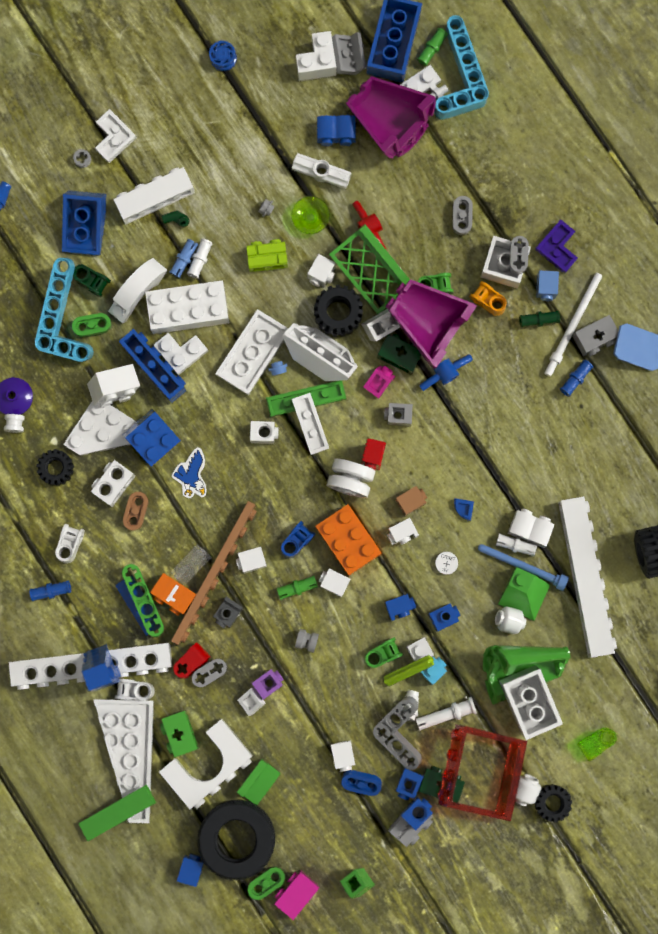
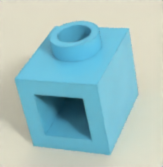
M433 656L434 665L420 672L431 685L447 672L445 669L447 665L440 657L435 658Z

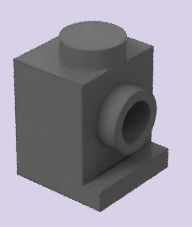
M226 596L213 616L216 618L215 623L224 629L226 626L231 628L244 608ZM225 610L231 612V615L227 618L223 615Z

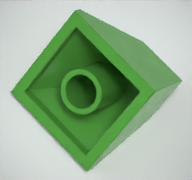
M516 567L509 578L498 605L519 609L523 612L524 617L534 621L550 584Z

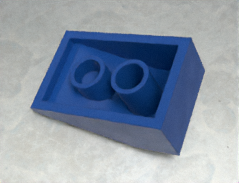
M70 190L63 194L62 252L101 255L106 216V194Z

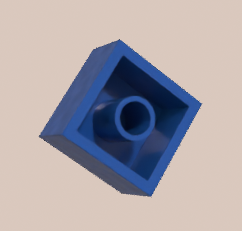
M153 409L148 411L122 434L151 467L181 441Z

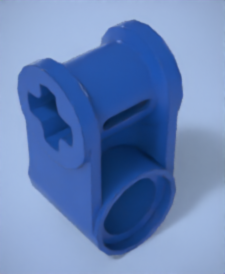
M300 521L281 545L283 556L286 558L297 556L314 538L316 533L308 530L303 525V522ZM287 544H293L296 550L290 554L284 550V547Z

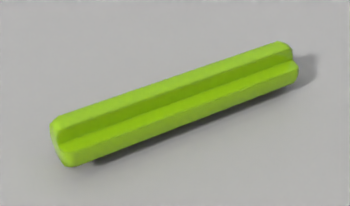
M426 655L385 675L384 683L392 686L434 665L433 657Z

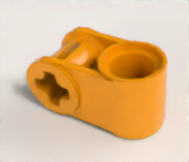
M481 281L479 283L480 286L474 294H470L469 298L491 315H502L506 308V299L489 284ZM494 302H500L503 307L500 309H496L492 306V304Z

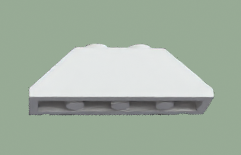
M293 323L283 334V339L292 359L324 381L348 380L358 367L347 348L317 328L299 326Z

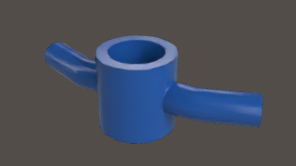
M468 354L454 363L449 358L442 361L437 368L433 369L436 374L419 384L420 388L424 391L438 381H441L443 385L453 381L460 375L457 369L473 360L472 356Z

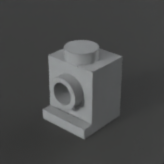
M389 403L388 408L384 409V420H388L387 425L411 427L413 404ZM397 412L400 413L401 418L396 419L394 417V414Z

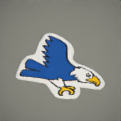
M196 448L190 454L187 461L180 463L172 473V478L182 484L183 495L190 499L194 496V493L200 497L206 495V484L200 474L205 465V458L201 448Z

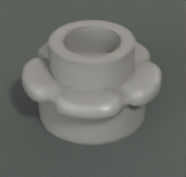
M265 199L261 204L258 212L262 214V217L265 215L269 216L275 207L272 205L273 200Z

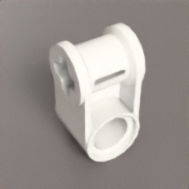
M69 524L63 526L55 551L56 557L61 562L68 564L74 561L84 537V529L78 530L69 527ZM64 549H70V556L65 559L62 558L61 552Z
M119 679L120 682L118 683L115 699L149 700L154 696L155 690L153 685L147 682ZM142 686H146L149 689L146 697H142L140 694Z

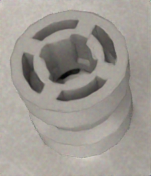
M300 629L295 648H305L308 652L314 653L319 634L314 632L310 634L306 630Z

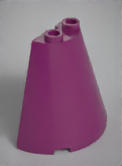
M371 76L361 84L360 93L351 95L346 104L383 154L393 159L394 156L401 157L406 154L423 136L429 126L426 123L429 115L433 116L436 98L433 95Z
M410 279L406 284L402 282L395 291L398 295L395 299L391 298L385 307L427 363L435 369L447 353L445 349L457 330L468 321L477 305Z

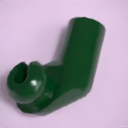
M178 210L161 215L164 224L175 222L181 227H187L190 222L189 217Z

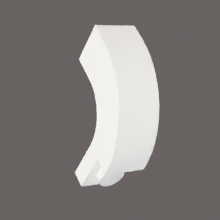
M154 258L142 264L118 290L108 312L120 322L125 323L138 302L146 294L145 292L161 282L167 269Z

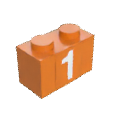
M165 573L161 575L150 592L154 595L153 600L161 605L164 602L170 605L169 610L178 616L180 613L186 615L197 595Z

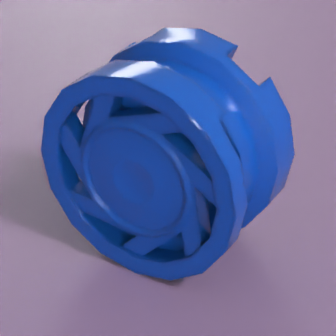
M218 41L211 46L209 57L212 65L217 70L227 71L235 66L237 55L231 43Z

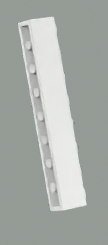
M584 497L561 500L558 502L588 658L615 654L614 649H617V644L610 631L613 629L611 618H608L607 610H609L608 600L603 595L605 583L603 578L600 579L599 575L601 563L599 559H596L595 551L598 549L596 540L592 539L591 534L594 531L592 520L588 518V513L590 512L589 503L585 501Z

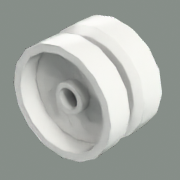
M334 459L332 470L339 475H330L327 487L346 495L368 498L370 487L363 482H372L376 471L352 461Z

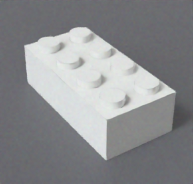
M223 280L145 292L150 329L153 334L229 323Z

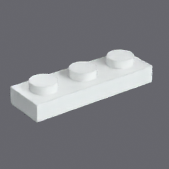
M307 393L293 398L292 402L310 454L329 449L311 394Z

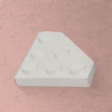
M92 401L63 445L80 456L115 449L125 445L128 446L131 444L122 434L137 421L111 405L101 407V405L94 406Z

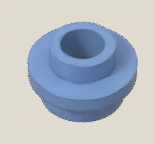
M282 361L271 363L272 367L268 368L272 376L287 372V363L283 364Z

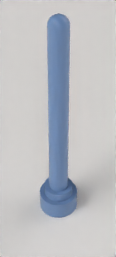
M480 544L478 546V550L484 554L552 582L556 589L560 591L565 589L569 579L568 576L563 574L555 576L486 545Z

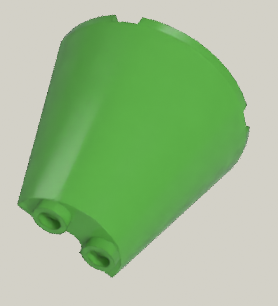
M505 645L488 647L483 655V671L487 673V680L484 681L492 704L507 700L499 680L534 665L540 668L546 683L561 677L565 664L570 659L569 649L567 647Z

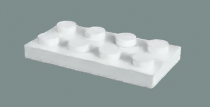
M257 309L215 373L216 376L249 396L284 342L283 334L288 328Z

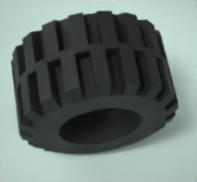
M336 285L335 288L329 286L328 290L321 291V295L317 296L316 303L314 304L315 321L319 325V329L325 331V334H332L333 337H337V335L345 337L347 333L349 335L352 334L353 330H356L359 323H361L363 305L359 295H356L353 289L349 290L348 286L345 285L344 288L340 287V285ZM335 302H342L349 307L350 314L344 320H333L327 314L329 305Z
M657 525L636 530L634 536L637 559L643 574L648 579L658 577Z

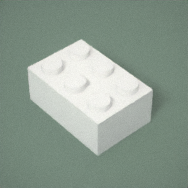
M534 665L499 680L520 733L525 740L563 724L539 667Z

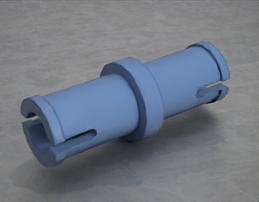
M187 239L181 253H178L176 256L177 260L171 271H169L170 274L181 278L187 264L191 263L190 259L198 247L196 242L194 243L191 239Z

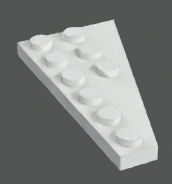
M93 699L122 798L145 785H148L151 791L154 701ZM150 807L129 818L128 822L150 823Z

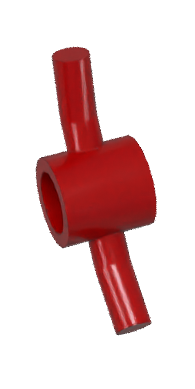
M355 201L352 206L361 218L357 222L358 228L366 224L386 249L378 234L383 230L379 219L374 213L368 216L360 202Z

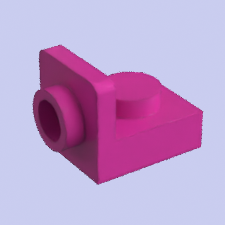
M380 365L375 369L363 387L379 399L394 380L393 371L386 366L382 367Z

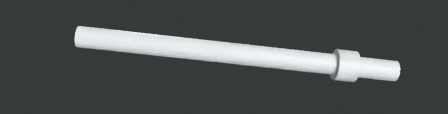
M595 273L556 351L551 354L549 358L550 363L544 372L546 376L551 377L557 364L561 363L563 359L562 354L602 278L601 274Z

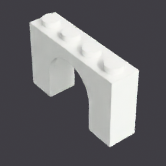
M223 719L219 720L206 732L220 749L223 756L222 769L215 778L210 780L194 778L177 758L159 772L189 809L193 807L198 809L206 802L203 799L209 793L213 796L221 789L219 784L224 780L228 783L236 776L235 771L239 767L244 769L252 762L250 760L253 756Z

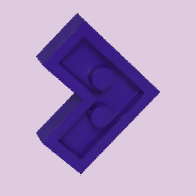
M560 219L535 250L565 274L578 259V257L564 247L576 231Z

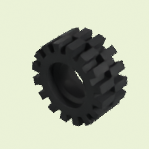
M57 449L53 451L48 450L47 453H43L42 457L38 459L39 463L36 465L40 478L52 486L66 484V481L71 479V474L73 475L74 473L72 459L65 452ZM54 460L60 461L63 465V469L58 475H52L48 471L49 464Z
M545 785L544 788H541L536 799L535 809L539 816L549 822L562 821L565 817L569 816L568 813L572 810L571 796L567 790L558 785ZM555 795L559 797L561 805L558 810L550 811L547 809L546 799L549 796Z

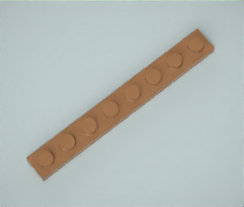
M247 502L171 641L175 644L180 645L181 642L185 643L190 635L188 632L189 627L196 624L200 616L197 614L200 607L204 608L209 600L207 595L210 589L214 591L219 582L216 578L220 572L224 573L228 566L227 558L229 555H234L238 547L236 545L238 538L244 537L248 529L245 527L248 520L252 521L257 513L254 510L256 508L255 504Z

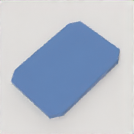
M630 324L620 325L613 354L618 360L654 371L658 369V335Z

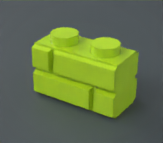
M274 239L267 244H262L260 241L250 243L247 246L249 271L256 272L288 268L285 242H281L280 239Z

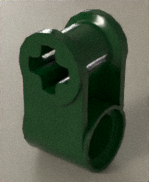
M79 264L75 266L73 277L76 283L101 298L103 295L102 291L107 284H110L111 280L86 265ZM81 271L87 272V276L83 279L77 278L78 273Z

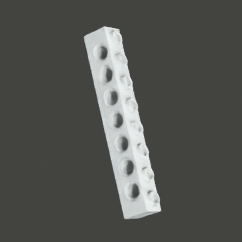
M170 643L109 650L111 658L116 661V666L119 667L121 677H128L129 672L145 675L149 674L148 670L156 669V673L168 672V668L173 667ZM84 653L9 662L11 686H17V690L29 689L30 684H37V687L49 686V682L57 681V685L69 684L71 679H77V683L85 682L82 674ZM149 654L156 656V662L153 665H148L146 662V657ZM130 656L136 659V665L132 668L126 664V660ZM71 663L76 666V672L73 675L67 672V667ZM50 666L56 668V675L54 677H50L47 674ZM31 668L36 670V677L33 680L29 679L27 675Z

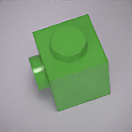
M364 868L355 869L340 881L351 899L361 897L375 886Z

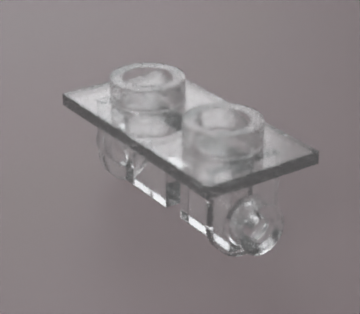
M197 544L170 573L185 586L212 557Z

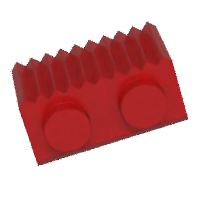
M368 438L365 443L361 465L373 470H380L386 442Z

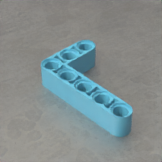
M457 15L451 16L448 19L446 32L448 33L447 38L465 89L437 99L434 114L442 120L485 106L489 95L465 23ZM457 25L459 29L454 30L450 26ZM462 42L465 46L459 47L456 43ZM468 59L471 61V64H465L463 60ZM469 77H476L478 81L472 82L469 80ZM481 94L484 98L477 99L475 95ZM457 100H464L466 104L459 105ZM444 105L448 110L442 111L439 109V106Z
M58 258L53 264L35 338V346L42 352L79 362L87 361L92 358L94 353L91 345L58 336L75 270V264L71 259ZM63 261L68 264V269L65 272L60 268V264ZM58 280L63 282V289L61 291L56 289V282ZM53 299L59 303V307L56 310L51 307ZM49 318L54 321L52 329L48 328L46 324ZM44 337L49 339V346L47 348L42 345ZM63 342L68 345L66 353L62 352L60 348ZM81 347L85 348L87 351V355L85 358L81 357L79 354V350Z

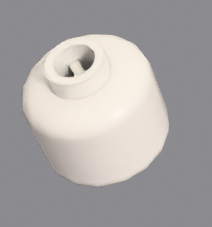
M506 606L502 610H498L495 624L501 632L515 635L525 628L526 618H524L521 610Z
M529 774L519 776L512 789V795L516 798L515 801L522 806L534 804L541 791L539 780Z

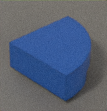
M454 498V507L458 515L467 521H471L474 501Z

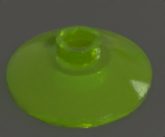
M314 196L301 198L295 203L291 218L294 226L300 232L316 234L327 226L330 219V211L323 200ZM311 214L314 216V219L309 220L307 216Z

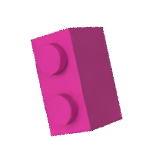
M302 870L298 874L294 872L288 879L290 884L285 890L281 888L274 897L277 899L275 905L292 920L296 918L319 889V885Z

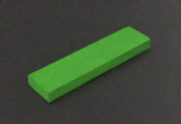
M342 380L267 397L270 417L296 412L292 399L307 393L311 394L315 407L346 400Z
M145 785L78 824L87 841H90L152 806L156 801L148 785Z

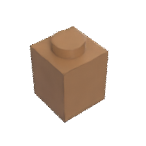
M415 486L396 497L395 500L406 517L426 505L425 499H427V496L422 488L418 489Z

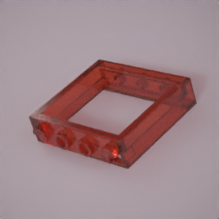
M455 724V728L451 733V746L447 752L446 769L442 775V788L438 794V805L511 822L528 741ZM467 733L509 743L496 811L452 802Z

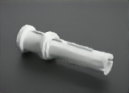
M469 697L466 701L452 703L449 708L415 719L419 731L454 718L460 720L463 716L472 713L475 715L477 711L472 697Z

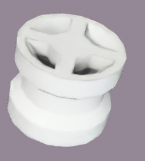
M5 414L6 425L4 426V431L24 432L22 422L25 416Z

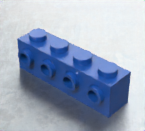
M132 329L119 340V343L172 404L186 392L184 387L186 383L179 375L177 377L174 376L171 372L173 368L167 361L164 363L159 358L161 354L154 346L152 348L146 343L148 339L143 333H137Z

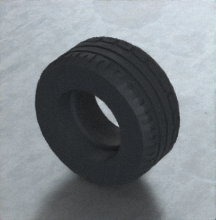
M239 799L226 801L214 807L202 821L197 836L198 851L205 866L215 875L229 880L247 879L259 873L268 864L275 847V831L267 813L256 804ZM233 820H240L249 824L254 830L256 837L255 847L252 852L241 859L227 857L218 846V833L224 824Z

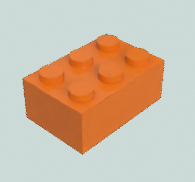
M349 504L315 526L348 577L382 554Z

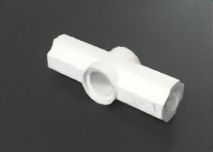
M299 153L295 156L292 170L311 176L318 182H327L344 189L347 188L352 172L330 165L325 160H316ZM319 168H324L327 172L325 174H319L317 173V170Z

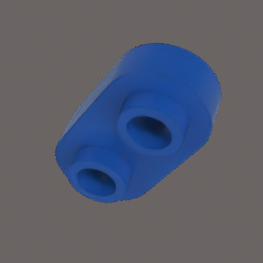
M348 770L344 772L341 784L348 791L375 796L381 791L382 781L376 775Z

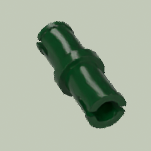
M538 311L536 314L520 315V327L535 325L542 327L543 324L560 323L559 311L546 313Z

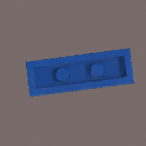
M133 575L130 576L133 583H129L130 586L137 583ZM123 580L115 586L143 632L148 636L128 587ZM140 586L134 588L133 593L136 597L144 595ZM145 604L142 606L141 612L144 615H150L153 612V607ZM156 615L150 619H145L146 623L150 621L152 625L149 629L150 632L156 631L161 627L160 624L156 625L153 620L157 619Z

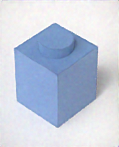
M540 270L538 272L536 298H541L542 301L556 299L558 295L559 271Z

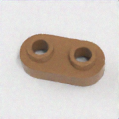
M142 492L132 493L127 502L123 524L131 531L139 530L145 519L149 500ZM137 499H142L140 506H137L135 503ZM132 518L137 519V523L134 525L130 523Z

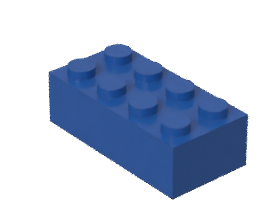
M410 0L383 1L367 64V75L401 83L404 82L421 15L422 3Z

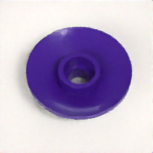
M13 377L3 380L0 383V411L3 414L21 415L25 413L33 402V391L30 385L20 378ZM14 392L15 397L10 399L9 394Z

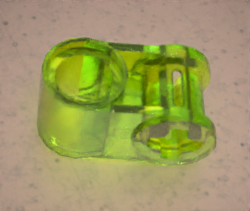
M601 728L578 742L577 746L589 762L616 743L617 735L612 729ZM604 732L607 734H611V736H609V742L606 740H602L604 738Z

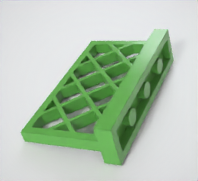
M366 224L361 226L354 234L329 253L377 314L386 308L385 306L389 302V300L387 301L388 296H393L392 298L395 299L398 293H388L389 282L400 285L402 282L406 284L410 280ZM358 235L363 240V249L351 248L352 240ZM365 245H367L370 250H365ZM340 250H349L348 262L339 261L335 254ZM351 251L362 252L361 263L350 262ZM365 252L374 253L376 256L375 264L364 263ZM350 264L361 265L360 277L350 275ZM363 266L375 267L373 278L362 277ZM377 267L386 268L388 271L387 279L376 278ZM362 280H373L372 292L363 291L361 288ZM376 281L387 282L386 293L374 292ZM374 295L385 296V303L379 308L373 303Z

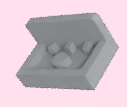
M356 32L352 36L338 34L332 36L337 73L357 75L366 68V60L364 58L361 33Z

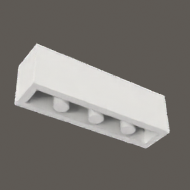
M184 167L174 168L169 174L163 177L157 176L148 184H139L128 193L122 192L118 194L114 202L126 225L192 195L195 191Z

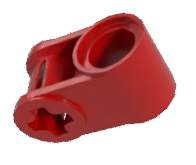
M196 642L174 664V673L179 678L186 679L203 666L211 656ZM180 665H187L186 674H184L183 672L180 674L178 673L180 671Z

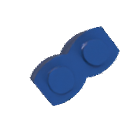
M317 116V142L322 146H332L333 143L350 146L352 143H356L355 116Z

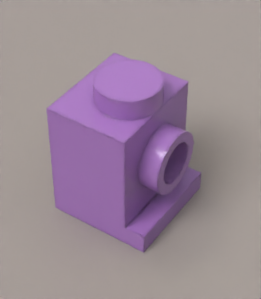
M270 669L255 680L252 685L264 700L283 686L281 682L284 679L278 670L273 672ZM268 679H271L273 681V685L271 687L266 686V681Z

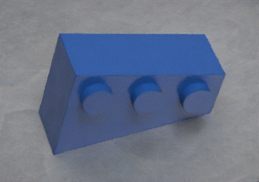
M107 644L84 653L82 674L88 691H98L120 682L119 677H121L119 667L113 664Z

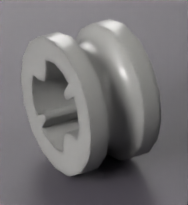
M79 149L74 153L73 159L78 167L85 168L90 165L91 156L87 150ZM81 154H84L85 157L87 156L84 163H81L80 160L77 161Z

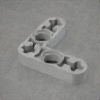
M406 696L378 722L373 729V734L405 768L414 770L422 761L421 754L397 731L418 709L417 700L411 696ZM410 704L411 708L404 713L402 711L403 708ZM391 715L399 716L400 723L393 722ZM384 728L386 732L382 734L380 730ZM393 741L400 742L402 749H396L393 746ZM413 757L415 760L410 762L409 758Z

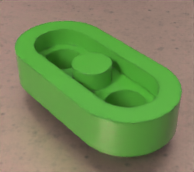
M98 313L77 317L72 323V329L77 336L87 337L107 333L112 323L106 314ZM101 321L105 322L104 327H99ZM81 325H86V329L83 331L79 328Z
M271 867L253 879L248 886L250 897L255 900H261L282 886L285 881L284 871L279 867ZM276 873L279 875V879L273 880L271 875ZM256 885H260L262 887L261 892L255 891L254 888Z

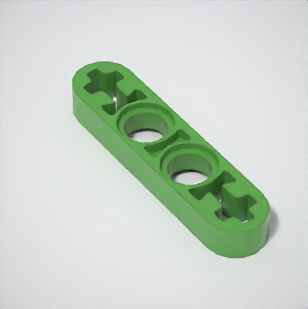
M128 564L122 571L124 581L148 635L159 637L164 631L163 622L140 569L134 564ZM128 569L136 570L137 573L134 574L136 581L141 579L142 582H137L130 586L129 583H133L130 576L126 577ZM142 586L145 589V594L142 597H136L133 593L135 587ZM143 605H151L153 612L150 615H144L141 612ZM156 615L157 619L153 620L156 625L160 624L159 632H150L149 629L152 625L150 621L146 623L145 619H150Z

